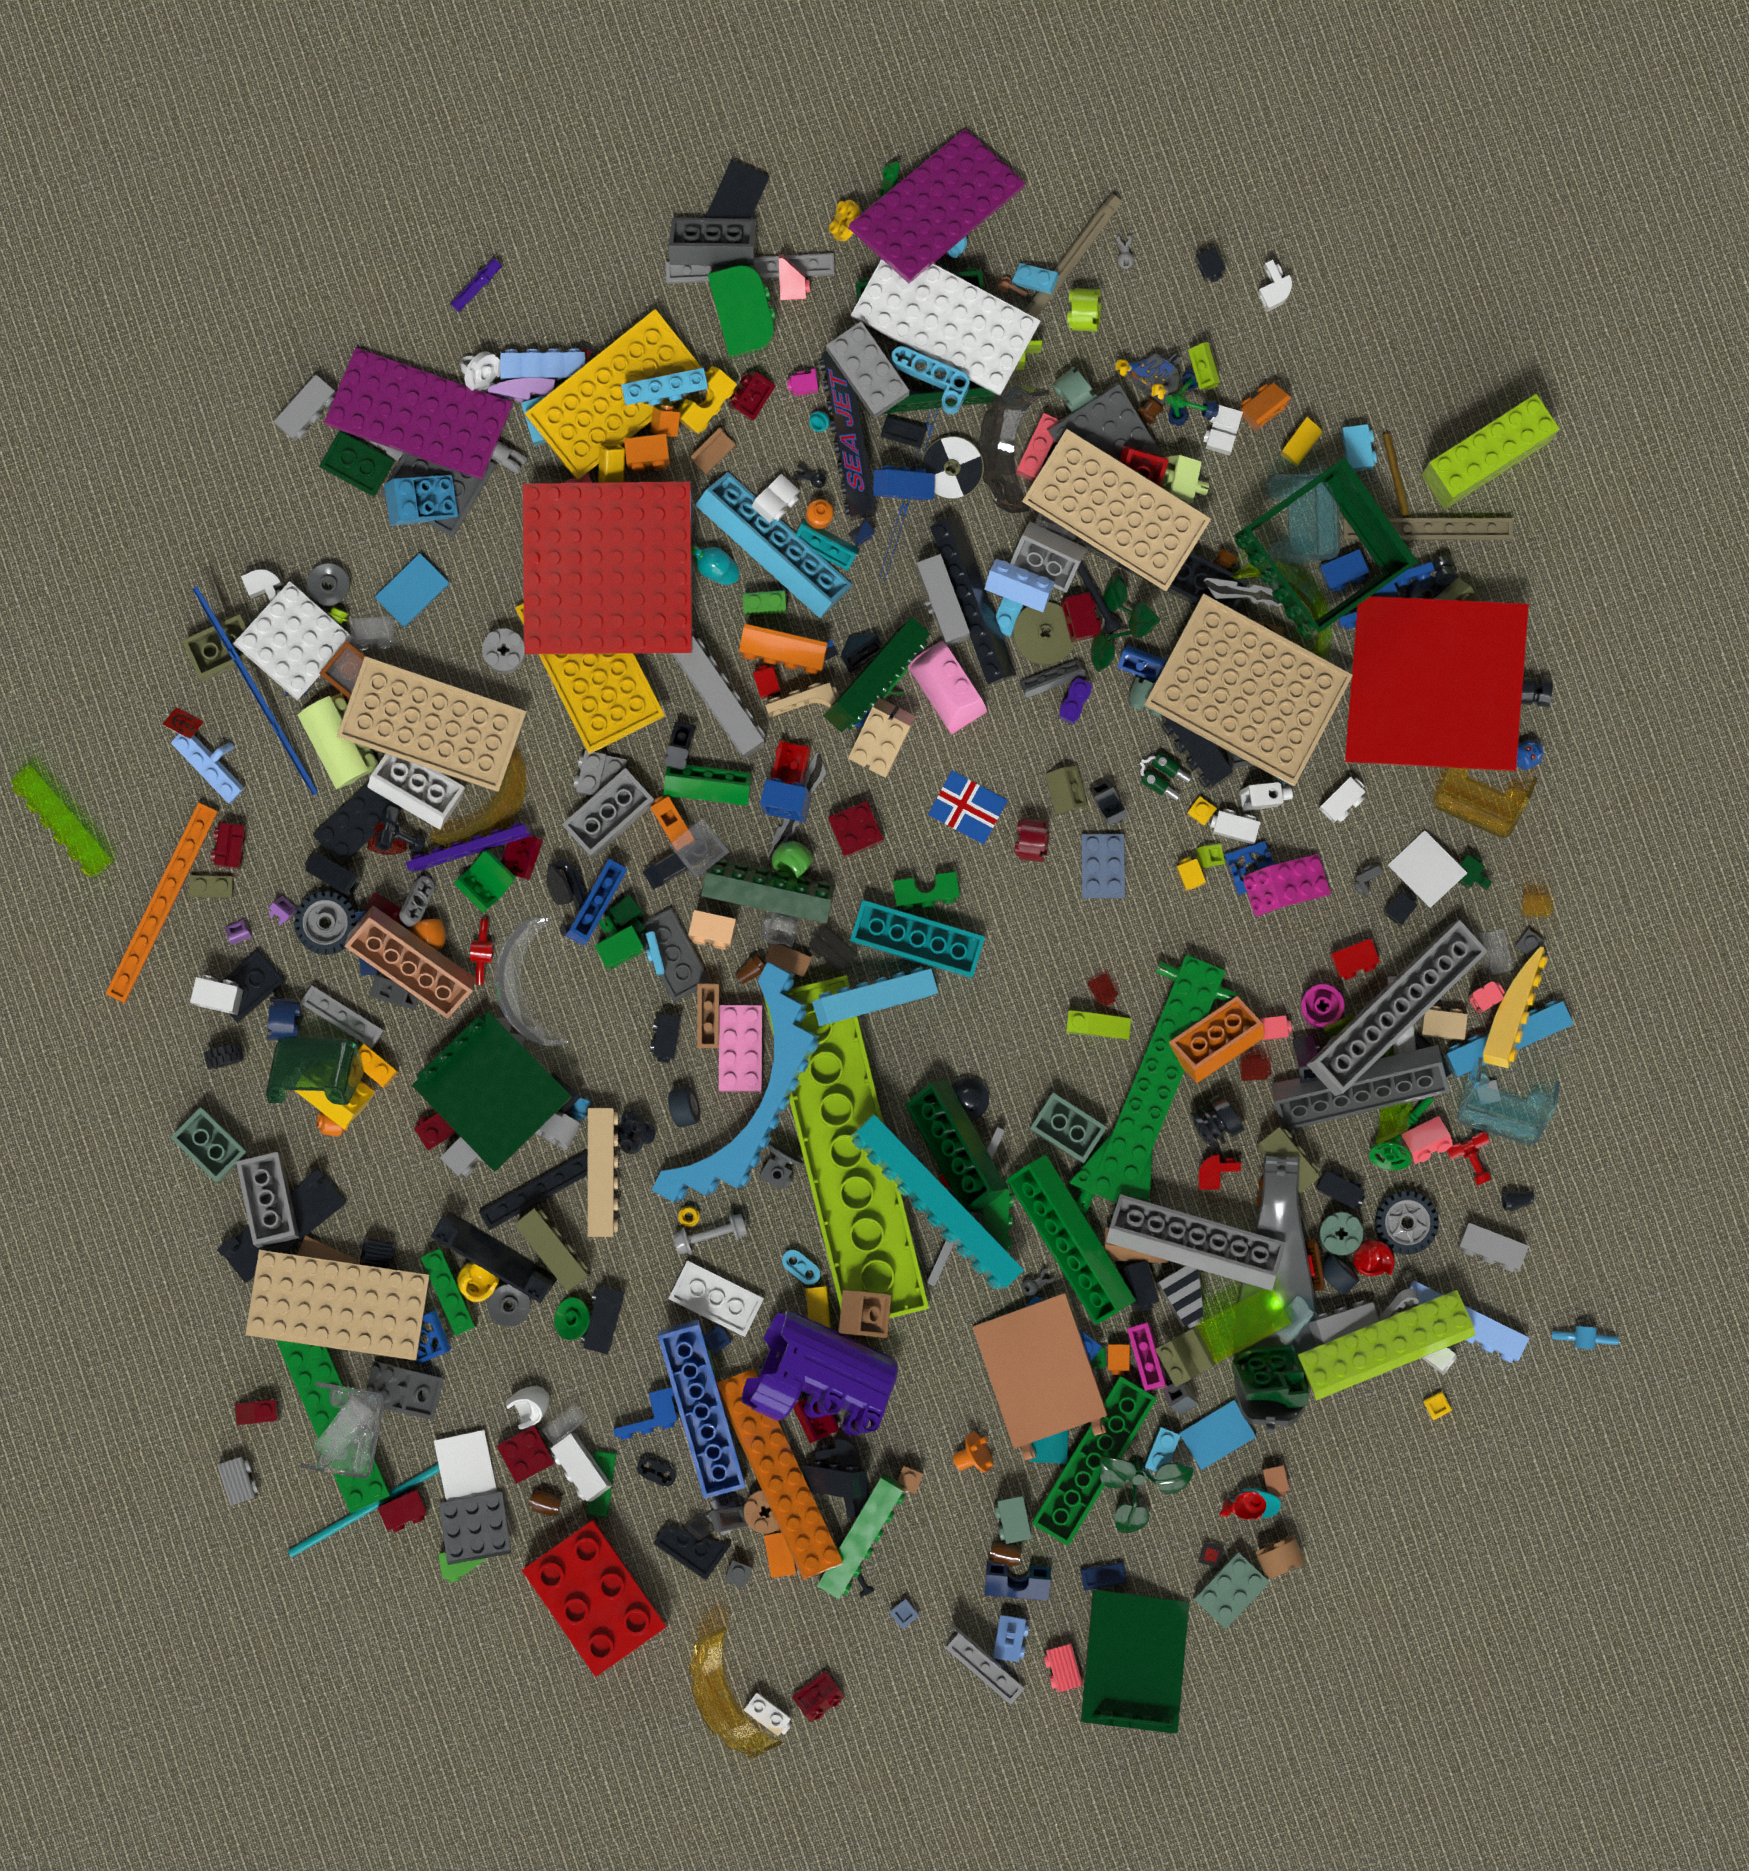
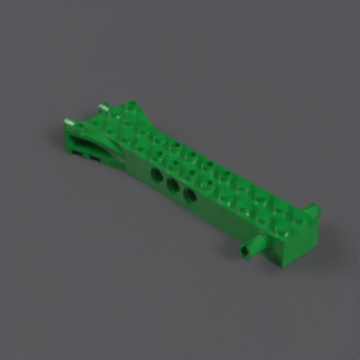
M1189 955L1184 957L1181 967L1178 968L1160 960L1158 967L1161 968H1157L1155 973L1172 979L1174 984L1114 1130L1068 1183L1079 1188L1081 1191L1076 1204L1080 1209L1082 1203H1084L1082 1213L1087 1214L1093 1196H1098L1117 1204L1121 1194L1149 1203L1152 1149L1185 1071L1169 1042L1207 1017L1214 999L1218 998L1229 1002L1236 996H1239L1238 992L1236 993L1222 987L1221 981L1226 972L1225 970Z

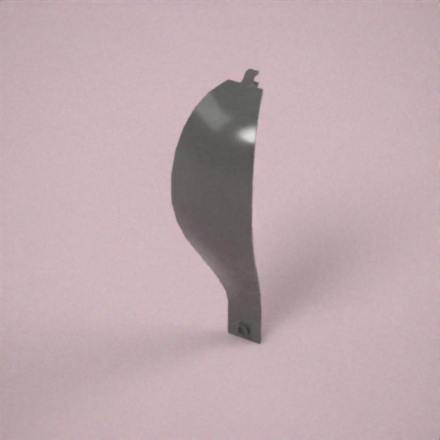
M1264 1157L1263 1193L1255 1234L1286 1242L1272 1291L1241 1282L1234 1323L1233 1360L1241 1353L1256 1348L1293 1344L1298 1356V1354L1316 1347L1309 1326V1322L1315 1321L1316 1306L1299 1212V1158ZM1304 1374L1303 1379L1310 1395L1311 1388ZM1234 1378L1236 1397L1244 1419L1251 1424L1266 1425V1433H1274L1275 1426H1290L1296 1423L1304 1413L1306 1406L1287 1408L1285 1404L1271 1400H1246L1238 1378Z

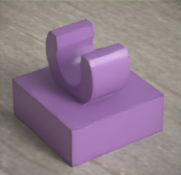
M281 896L270 906L271 912L269 917L279 916L280 921L278 924L281 925L295 915L297 908Z

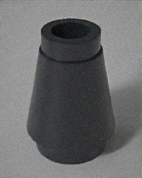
M1506 1191V1193L1501 1195L1502 1207L1505 1211L1509 1210L1512 1212L1534 1204V1194L1532 1191Z

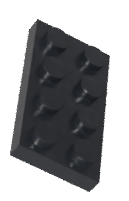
M367 783L326 821L313 836L343 866L383 828L384 825L380 822L383 809L392 806L400 812L404 808L368 788Z

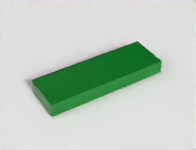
M595 1451L594 1460L612 1484L616 1453ZM612 1487L595 1500L588 1501L586 1515L608 1517Z

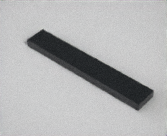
M588 1151L479 1211L488 1229L491 1230L588 1176Z

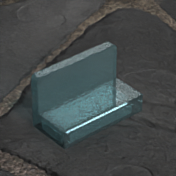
M1297 1296L1273 1322L1270 1328L1281 1337L1280 1340L1285 1345H1288L1317 1312L1300 1296Z

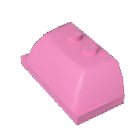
M943 641L938 642L916 656L907 666L951 735L987 713L982 698Z

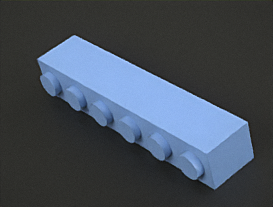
M1412 1281L1408 1288L1417 1292L1418 1305L1443 1296L1416 1281ZM1465 1306L1475 1330V1336L1465 1341L1471 1344L1476 1341L1482 1344L1481 1349L1489 1353L1496 1351L1501 1354L1500 1358L1507 1362L1519 1361L1529 1341V1337Z

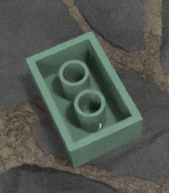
M1052 1093L1029 1130L1084 1164L1107 1127L1055 1093Z
M202 1107L170 1137L216 1183H220L237 1166L236 1162L243 1160L249 1153Z
M1236 1552L1193 1599L1226 1629L1270 1582L1239 1552Z

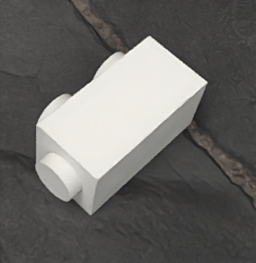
M1350 777L1319 809L1333 823L1337 820L1341 823L1350 814L1347 810L1352 805L1356 808L1364 800L1362 795L1365 793L1363 790L1365 786L1357 778L1353 780Z
M1224 809L1223 812L1219 811L1217 816L1213 815L1210 827L1214 828L1213 834L1254 844L1260 822L1256 821L1254 816L1244 814V817L1236 815L1235 811Z
M756 1692L744 1708L746 1713L777 1736L780 1733L785 1735L792 1725L789 1722L791 1720L790 1716L758 1692Z

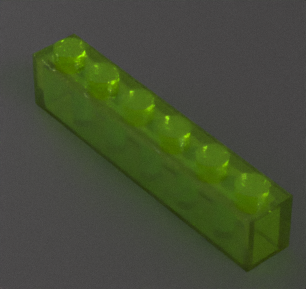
M30 764L10 781L14 785L11 788L19 798L23 796L28 801L25 804L26 807L33 814L37 812L40 815L39 822L46 829H52L55 833L52 837L60 846L64 843L69 849L66 853L74 862L78 860L83 865L80 869L87 877L92 876L96 879L115 863Z

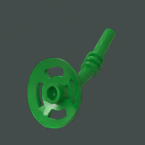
M1431 1097L1424 1098L1412 1112L1408 1113L1409 1116L1406 1115L1405 1119L1401 1120L1402 1124L1389 1142L1378 1143L1370 1149L1369 1158L1374 1165L1385 1170H1401L1410 1165L1412 1161L1410 1151L1398 1143L1402 1139L1401 1134L1405 1133L1408 1128L1411 1129V1125H1415V1121H1419L1418 1117L1434 1101ZM1380 1153L1385 1160H1380L1376 1154Z

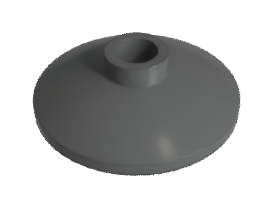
M330 563L321 564L310 572L307 579V590L310 597L318 604L325 606L335 605L346 597L349 590V579L341 567ZM327 582L333 584L331 589L325 588Z
M769 1141L767 1146L776 1156L774 1158L775 1162L782 1166H785L786 1163L803 1166L804 1162L798 1156L784 1147Z
M505 1284L496 1288L489 1297L488 1312L497 1324L504 1327H513L522 1323L528 1316L530 1300L526 1294L509 1284ZM506 1301H511L509 1308L504 1307Z

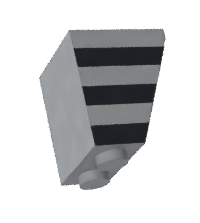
M1184 1266L1157 1282L1159 1289L1182 1327L1188 1326V1328H1192L1201 1323L1199 1318L1204 1316L1199 1269Z

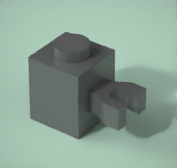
M1166 1377L1168 1387L1163 1389L1169 1406L1173 1410L1183 1415L1199 1405L1191 1386L1183 1383L1175 1387L1173 1382L1171 1383V1380Z

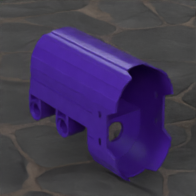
M786 1310V1315L777 1313L763 1338L770 1347L759 1377L746 1379L741 1402L751 1407L752 1410L779 1421L788 1416L796 1404L801 1391L809 1394L804 1406V1411L808 1417L818 1418L824 1415H833L842 1409L847 1411L842 1423V1429L847 1435L852 1436L877 1430L898 1375L897 1361L881 1351L796 1312ZM815 1402L817 1403V1408L819 1411L818 1414L815 1413L813 1410V1404ZM852 1420L856 1421V1431L851 1428ZM869 1420H870L871 1425H870L869 1428H867V1425H868Z

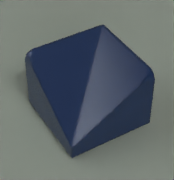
M865 519L862 525L851 531L848 535L855 546L858 547L874 536V530Z

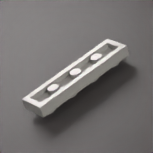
M312 985L300 1003L372 1049L384 1032V1030Z
M959 1633L946 1646V1649L1010 1705L1025 1689L1002 1668L999 1669Z

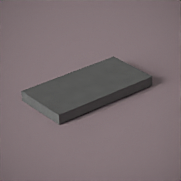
M672 908L642 923L647 930L646 933L653 931L656 935L665 973L659 976L674 1003L696 992L698 983H711ZM637 933L645 950L650 949L646 933L641 937Z

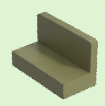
M1077 766L1063 767L1046 773L1045 776L1056 814L1088 806Z

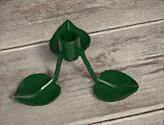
M1113 575L1109 579L1104 590L1103 600L1108 610L1116 611L1119 607L1120 610L1131 614L1129 619L1130 630L1109 635L1107 638L1104 634L1096 636L1091 645V660L1098 672L1107 668L1114 659L1115 647L1111 642L1113 638L1132 634L1135 638H1141L1150 633L1161 620L1145 602L1137 603L1132 611L1122 605L1127 600L1128 592L1124 581L1118 575Z
M1100 1457V1479L1106 1487L1120 1488L1126 1482L1132 1483L1133 1505L1123 1503L1116 1509L1114 1514L1117 1530L1126 1534L1142 1529L1149 1521L1148 1510L1144 1506H1137V1485H1142L1146 1477L1154 1484H1159V1489L1162 1493L1174 1494L1183 1490L1193 1475V1467L1179 1463H1166L1158 1468L1156 1471L1157 1479H1155L1149 1470L1145 1471L1144 1465L1140 1461L1129 1462L1115 1457Z

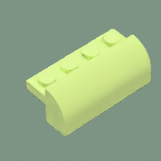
M342 693L332 697H325L298 714L336 790L352 784L364 775L372 773L378 765L370 748L337 737L348 706Z

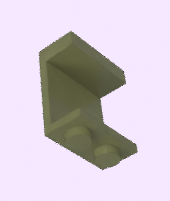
M1197 1327L1155 1349L1175 1387L1217 1365Z

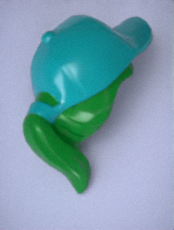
M691 545V556H694L697 569L704 577L722 585H731L738 580L739 568L723 550L718 547L699 549L696 545Z

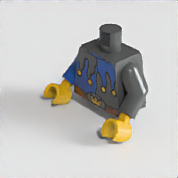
M1174 352L1166 360L1157 354H1153L1150 358L1135 363H1128V361L1120 359L1116 362L1115 370H1120L1119 373L1122 376L1130 373L1129 376L1135 387L1163 404L1167 396L1178 391L1181 377L1176 366L1181 362V359Z

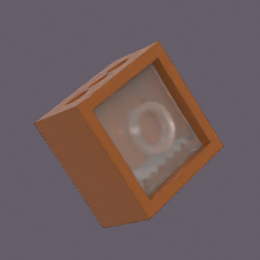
M346 641L319 674L350 700L365 656Z

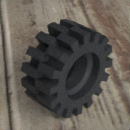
M240 1043L221 1046L203 1053L207 1070L229 1066L245 1060Z

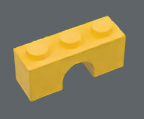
M711 366L705 374L708 386L705 401L697 405L693 401L685 399L678 408V411H680L679 421L690 431L697 434L707 428L708 421L720 411L722 403L732 396L734 388L737 386L722 370Z

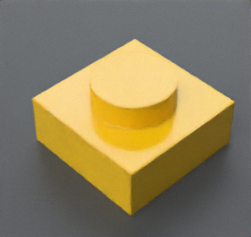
M1199 796L1187 814L1204 826L1217 808Z

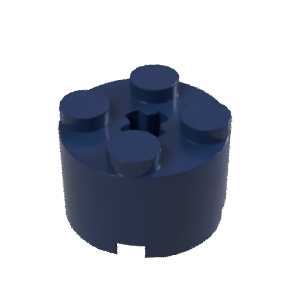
M270 997V1002H273L274 1006L269 1005L267 1032H272V1034L267 1035V1040L292 1042L293 1038H297L298 1024H294V1017H299L300 1003H296V999Z

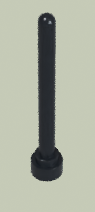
M1081 561L1077 571L1105 620L1104 629L1108 635L1112 634L1123 626L1119 619H1116L1115 616L1112 617Z

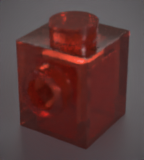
M1248 1055L1249 1059H1241L1239 1061L1241 1082L1266 1081L1268 1076H1271V1063H1267V1058H1261V1055Z

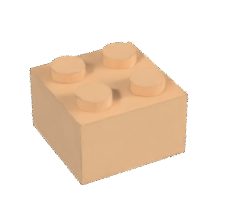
M694 910L688 935L694 944L705 946L706 942L712 943L714 948L726 950V947L732 946L737 922L733 918Z

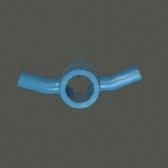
M1576 1326L1575 1332L1552 1331V1339L1574 1341V1348L1595 1349L1596 1343L1618 1345L1619 1338L1616 1336L1596 1335L1597 1328Z

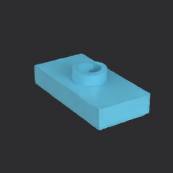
M653 931L646 933L650 948L646 949L649 962L653 961L657 976L663 975L665 970L656 935Z

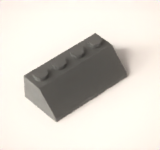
M672 218L669 238L670 265L754 266L756 219Z

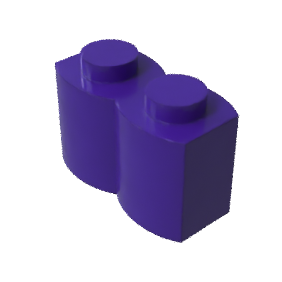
M1080 678L1073 681L1068 692V698L1061 705L1059 711L1060 720L1070 725H1074L1078 721L1082 707L1087 702L1091 693L1092 685Z

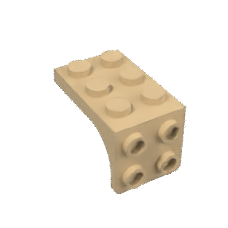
M816 683L810 685L807 691L801 692L796 690L788 693L789 696L787 698L781 699L776 697L768 700L769 703L765 705L768 718L812 703H820L830 707L839 697L836 687L831 688L830 683L824 685Z

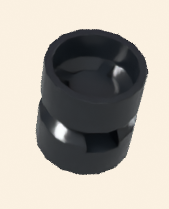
M1523 677L1521 704L1532 705L1534 702L1537 706L1549 708L1553 681L1540 679L1536 682L1535 678Z

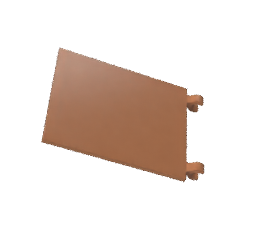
M1066 1293L973 1326L1013 1448L1022 1447L1024 1460L1037 1457L1031 1445L1032 1442L1088 1422L1092 1423V1430L1095 1436L1106 1433V1428L1101 1418L1108 1416Z

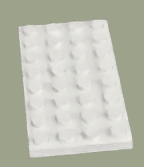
M882 259L851 314L852 318L914 351L964 372L968 375L969 380L1001 396L1041 322L1035 317L935 264H932L908 284Z

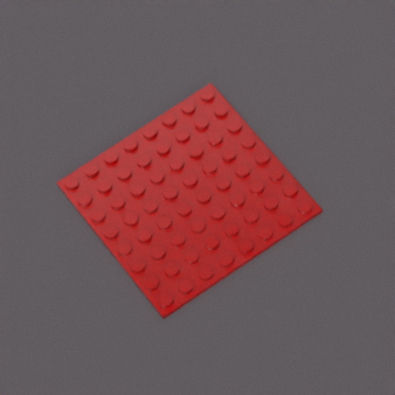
M691 482L523 484L524 654L692 653Z
M1370 596L1360 603L1357 607L1345 762L1516 771L1529 604Z

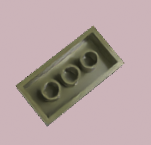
M534 1208L514 1225L567 1292H571L590 1277L587 1273L590 1269L582 1260L579 1262L576 1260L574 1255L577 1253L570 1244L564 1245L560 1240L563 1235L555 1226L552 1228L547 1222L550 1219L543 1210L537 1211Z

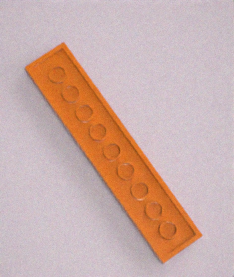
M753 1368L720 1381L717 1384L728 1417L801 1577L805 1580L837 1567L843 1562L779 1422L752 1410L751 1407L741 1402L746 1379L758 1378Z

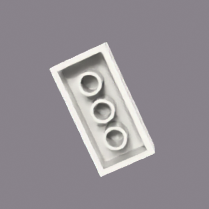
M385 754L377 765L368 783V788L439 830H441L461 801L465 790L464 786L440 772Z

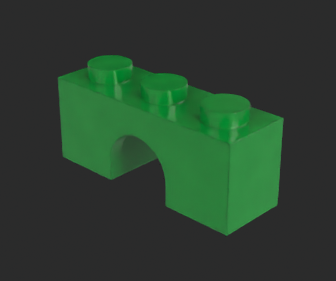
M956 872L936 874L935 888L929 893L918 891L915 887L914 878L893 881L896 908L901 907V911L914 909L913 905L922 904V908L935 906L934 902L943 901V904L956 903V899L960 898Z

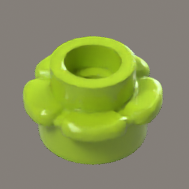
M333 607L331 613L328 612L336 623L342 624L343 621H348L347 616L349 613Z

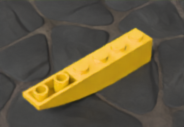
M1539 947L1525 963L1503 997L1483 1051L1484 1063L1509 1069L1510 1063L1515 1062L1517 1056L1515 1048L1517 1043H1521L1523 1037L1521 1029L1523 1024L1528 1022L1529 1012L1527 1011L1529 1005L1533 1006L1536 994L1534 989L1535 986L1539 987L1542 977L1540 975L1541 968H1545L1548 956H1545L1544 947Z

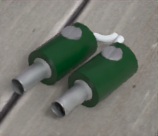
M1159 752L1157 757L1150 756L1147 760L1142 759L1140 765L1142 766L1141 775L1143 779L1140 783L1160 796L1165 793L1177 801L1181 794L1169 787L1170 782L1151 770L1144 774V763L1155 759L1152 763L1154 767L1172 778L1178 776L1187 783L1192 776L1180 769L1181 764L1162 752Z

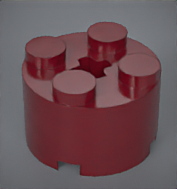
M1023 818V821L1018 820L1017 833L1020 835V840L1015 842L1014 854L1019 857V860L1045 863L1046 859L1042 856L1047 855L1050 831H1047L1046 826H1050L1049 820Z

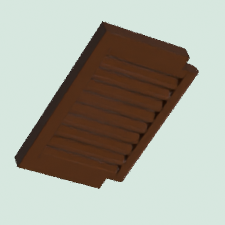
M1315 1239L1304 1241L1307 1255H1311L1315 1273V1276H1311L1314 1292L1324 1290L1325 1280L1318 1243H1316Z

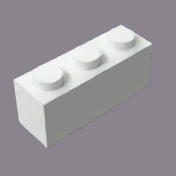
M570 1433L551 1448L554 1453L552 1455L554 1461L558 1465L563 1466L565 1469L564 1475L571 1483L574 1482L577 1486L576 1492L582 1500L593 1501L612 1487V1484L577 1434Z

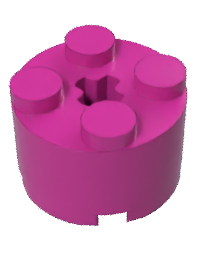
M1327 984L1313 986L1303 995L1300 1001L1302 1018L1308 1025L1322 1029L1334 1025L1344 1012V999L1334 987ZM1320 1001H1322L1324 1005L1327 1004V1008L1324 1009V1012H1321V1009H1317V1005L1320 1004Z

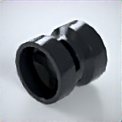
M1440 556L1433 560L1432 564L1436 572L1435 578L1438 584L1447 585L1457 579L1456 571L1453 569V559L1450 556Z

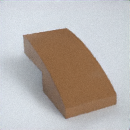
M772 942L764 962H773L789 972L804 978L812 957Z

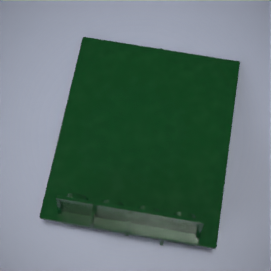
M489 1011L481 1018L478 1016L417 1075L418 1079L412 1084V1087L494 1172L572 1098Z
M1093 1590L1081 1711L1082 1723L1141 1729L1143 1731L1178 1733L1189 1602Z

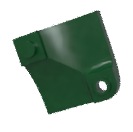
M1293 1344L1251 1349L1241 1353L1232 1361V1373L1234 1378H1238L1246 1400H1271L1283 1403L1287 1408L1308 1406L1309 1391L1304 1382V1371Z

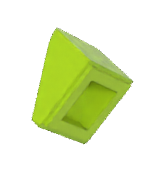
M1221 843L1196 848L1198 863L1201 869L1226 864Z

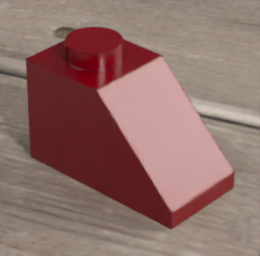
M278 1399L235 1404L237 1425L280 1421Z

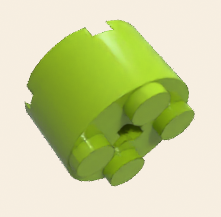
M1074 288V290L1069 291V303H1071L1072 311L1068 310L1067 323H1069V328H1072L1073 331H1099L1101 303L1098 302V297H1101L1100 289Z

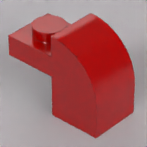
M1219 1155L1209 1157L1199 1167L1197 1174L1198 1190L1221 1189L1220 1172H1240L1241 1162L1236 1163V1159H1223V1163H1220Z

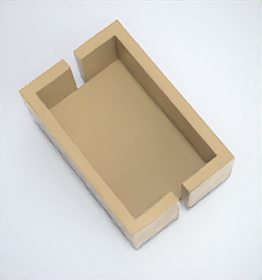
M878 698L877 703L872 707L848 759L863 767L868 764L870 765L869 770L886 778L896 761L916 716L899 708L893 719L889 717L896 706Z

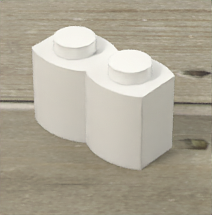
M781 474L754 500L751 507L769 523L774 519L779 521L786 513L784 509L788 506L792 508L799 500L797 496L800 490Z

